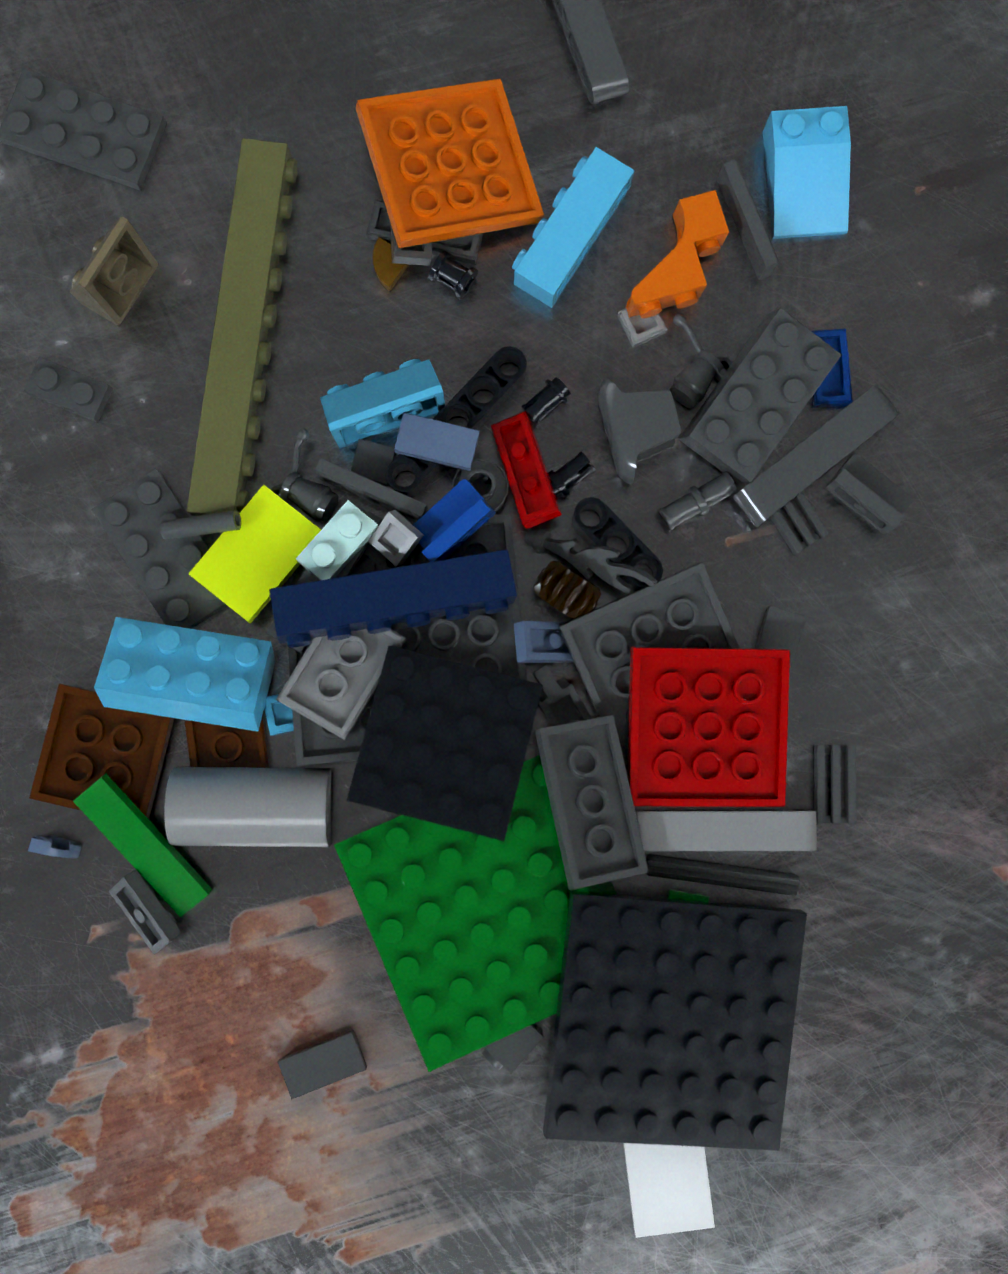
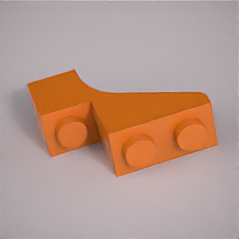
M716 190L679 200L672 215L677 232L676 247L634 287L631 297L626 303L629 317L640 315L641 318H649L661 313L663 308L676 305L678 309H682L698 302L707 286L698 255L699 257H706L718 252L729 234Z

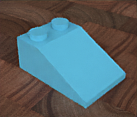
M847 106L771 111L762 134L772 239L847 234L851 154Z

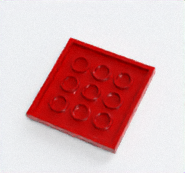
M630 648L627 777L634 806L785 807L790 671L789 649Z

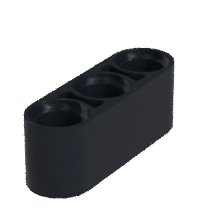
M588 497L577 504L572 517V525L576 533L590 547L607 546V539L614 536L620 537L626 543V552L618 557L609 558V560L613 563L626 564L633 567L637 564H646L652 569L653 577L657 579V582L660 581L663 574L660 560L599 498ZM586 509H592L599 514L600 523L596 526H587L581 521L580 513ZM619 575L625 582L633 586L634 591L649 586L637 578Z

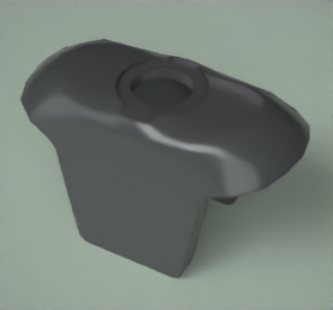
M606 377L598 391V402L604 428L607 433L617 474L625 483L632 486L636 464L672 448L675 445V438L680 436L682 430L671 391L624 393L619 390L610 378Z

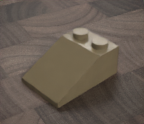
M123 216L110 227L105 236L100 237L96 241L92 251L93 255L86 266L76 272L72 280V287L69 290L82 305L117 326H120L159 265L130 221Z

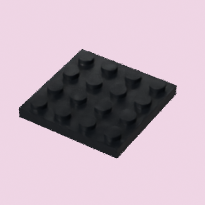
M388 646L348 792L347 802L504 841L543 684Z

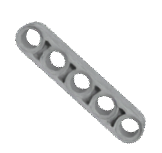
M635 810L644 851H817L816 810Z

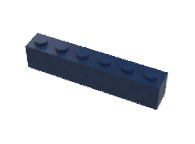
M508 549L269 589L277 638L280 644L287 643L288 647L306 646L312 643L311 638L327 636L330 641L342 640L351 637L352 631L367 629L369 634L382 633L391 630L392 624L407 622L408 627L423 626L431 623L430 618L445 615L447 620H459L469 617V611L485 609L487 614L499 613L508 610V605L513 604L517 597Z

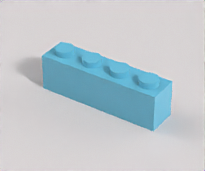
M595 147L589 158L583 156L574 169L572 177L575 179L569 189L562 187L552 205L555 208L554 212L548 220L542 218L532 235L535 241L528 251L523 248L517 255L512 265V269L515 270L514 285L552 308L631 187L635 170L598 147Z

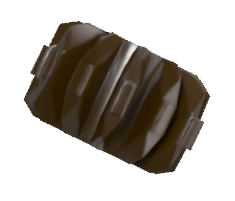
M551 561L546 568H543L533 587L535 593L541 599L573 619L594 611L602 595L600 589L592 582L559 561Z

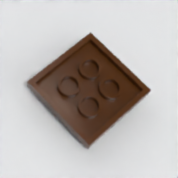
M59 684L29 799L80 810L73 800L106 773L149 819L174 718L104 707L96 692Z

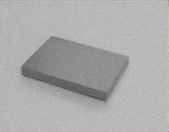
M367 629L352 631L351 637L335 641L328 640L327 636L313 638L312 643L308 646L276 700L346 741L377 689L388 646L402 648L406 641V637L392 629L377 634H369Z

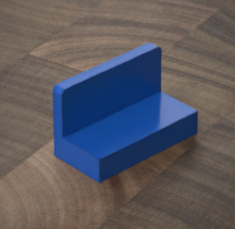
M461 480L413 524L414 527L424 534L419 541V544L424 548L422 553L430 562L445 560L492 518L496 512L468 480Z

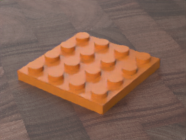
M501 79L357 100V115L398 249L536 224L545 216Z

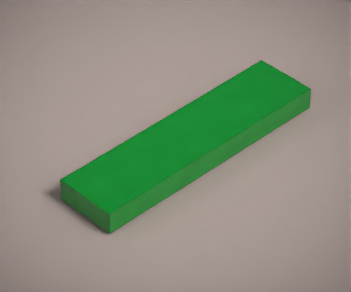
M106 773L73 800L79 809L179 917L183 916L209 895L212 888L184 857L169 844L161 832Z

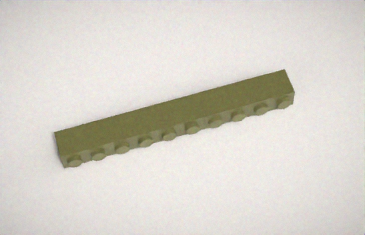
M242 138L187 504V512L192 516L234 510L240 513L250 501L249 491H245L247 476L252 477L255 468V455L251 453L252 440L258 439L260 433V417L256 416L258 402L264 401L266 381L261 379L263 365H268L271 357V343L267 342L269 328H274L276 322V306L272 305L274 291L279 292L282 281L281 268H278L279 255H285L287 247V234L283 232L284 220L290 219L292 212V196L288 195L290 182L295 183L297 178V160L292 158L286 143Z

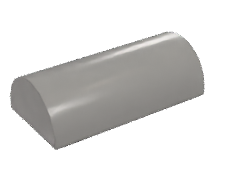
M174 767L169 775L165 795L164 816L168 842L171 846L330 847L331 768Z

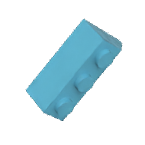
M420 359L409 360L401 364L397 371L388 374L382 371L372 373L366 376L362 383L351 387L348 384L338 385L327 391L328 395L320 397L330 432L339 449L358 443L359 439L367 440L400 428L403 413L430 418L437 415L445 407L443 389L429 359L422 362Z

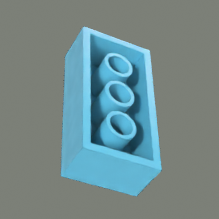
M116 617L94 689L104 707L259 731L276 661L271 641Z

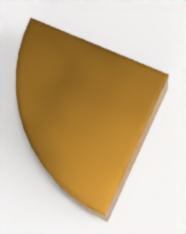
M378 237L373 249V265L380 283L391 292L409 264L392 263L391 244Z

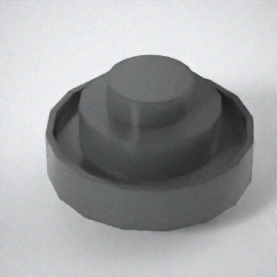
M476 458L473 460L471 471L457 470L453 478L452 488L461 480L466 479L495 512L504 505L508 497L509 481L505 471L497 463L489 459Z

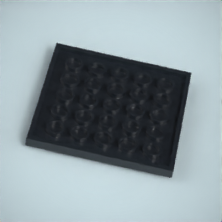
M570 891L543 1126L545 1138L779 1151L807 913L800 909Z

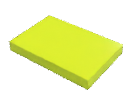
M264 484L239 513L241 517L240 530L223 532L188 573L250 624L271 600L269 589L284 585L300 565L296 560L298 555L321 531L319 527Z

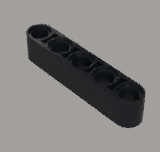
M512 346L503 347L498 350L433 420L448 423L452 417L461 416L468 421L466 428L480 430L523 384L527 367L526 357L523 352ZM505 362H513L520 369L514 375H505L499 370V367ZM480 389H488L493 393L494 397L487 403H479L473 398V395ZM399 454L387 468L386 476L391 489L414 498L446 465ZM406 470L414 473L415 480L411 485L402 487L395 483V478L401 471Z

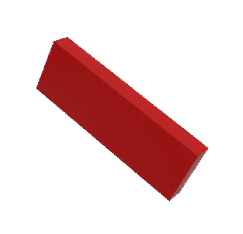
M521 412L492 424L491 429L522 525L525 529L561 516L562 513L527 412Z

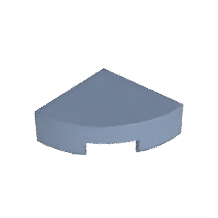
M42 834L31 838L28 851L61 858H79L82 844L50 834Z

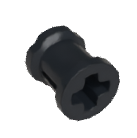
M443 250L431 267L428 279L434 283L438 281L455 292V297L461 300L472 287L478 270L474 267L468 269L452 259L450 253Z

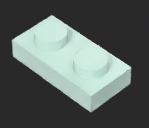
M347 500L298 555L296 560L319 580L336 578L367 543L377 529L378 524Z

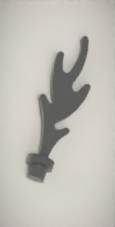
M530 528L526 533L525 543L533 545L535 551L543 553L548 549L571 563L586 579H590L594 572L611 586L626 593H629L633 586L625 582L619 575L637 578L651 587L657 583V579L636 567L611 562L609 558H615L621 554L619 549L608 546H592L576 552L573 546L579 543L577 538L572 540L552 539L550 531L545 529L537 531Z

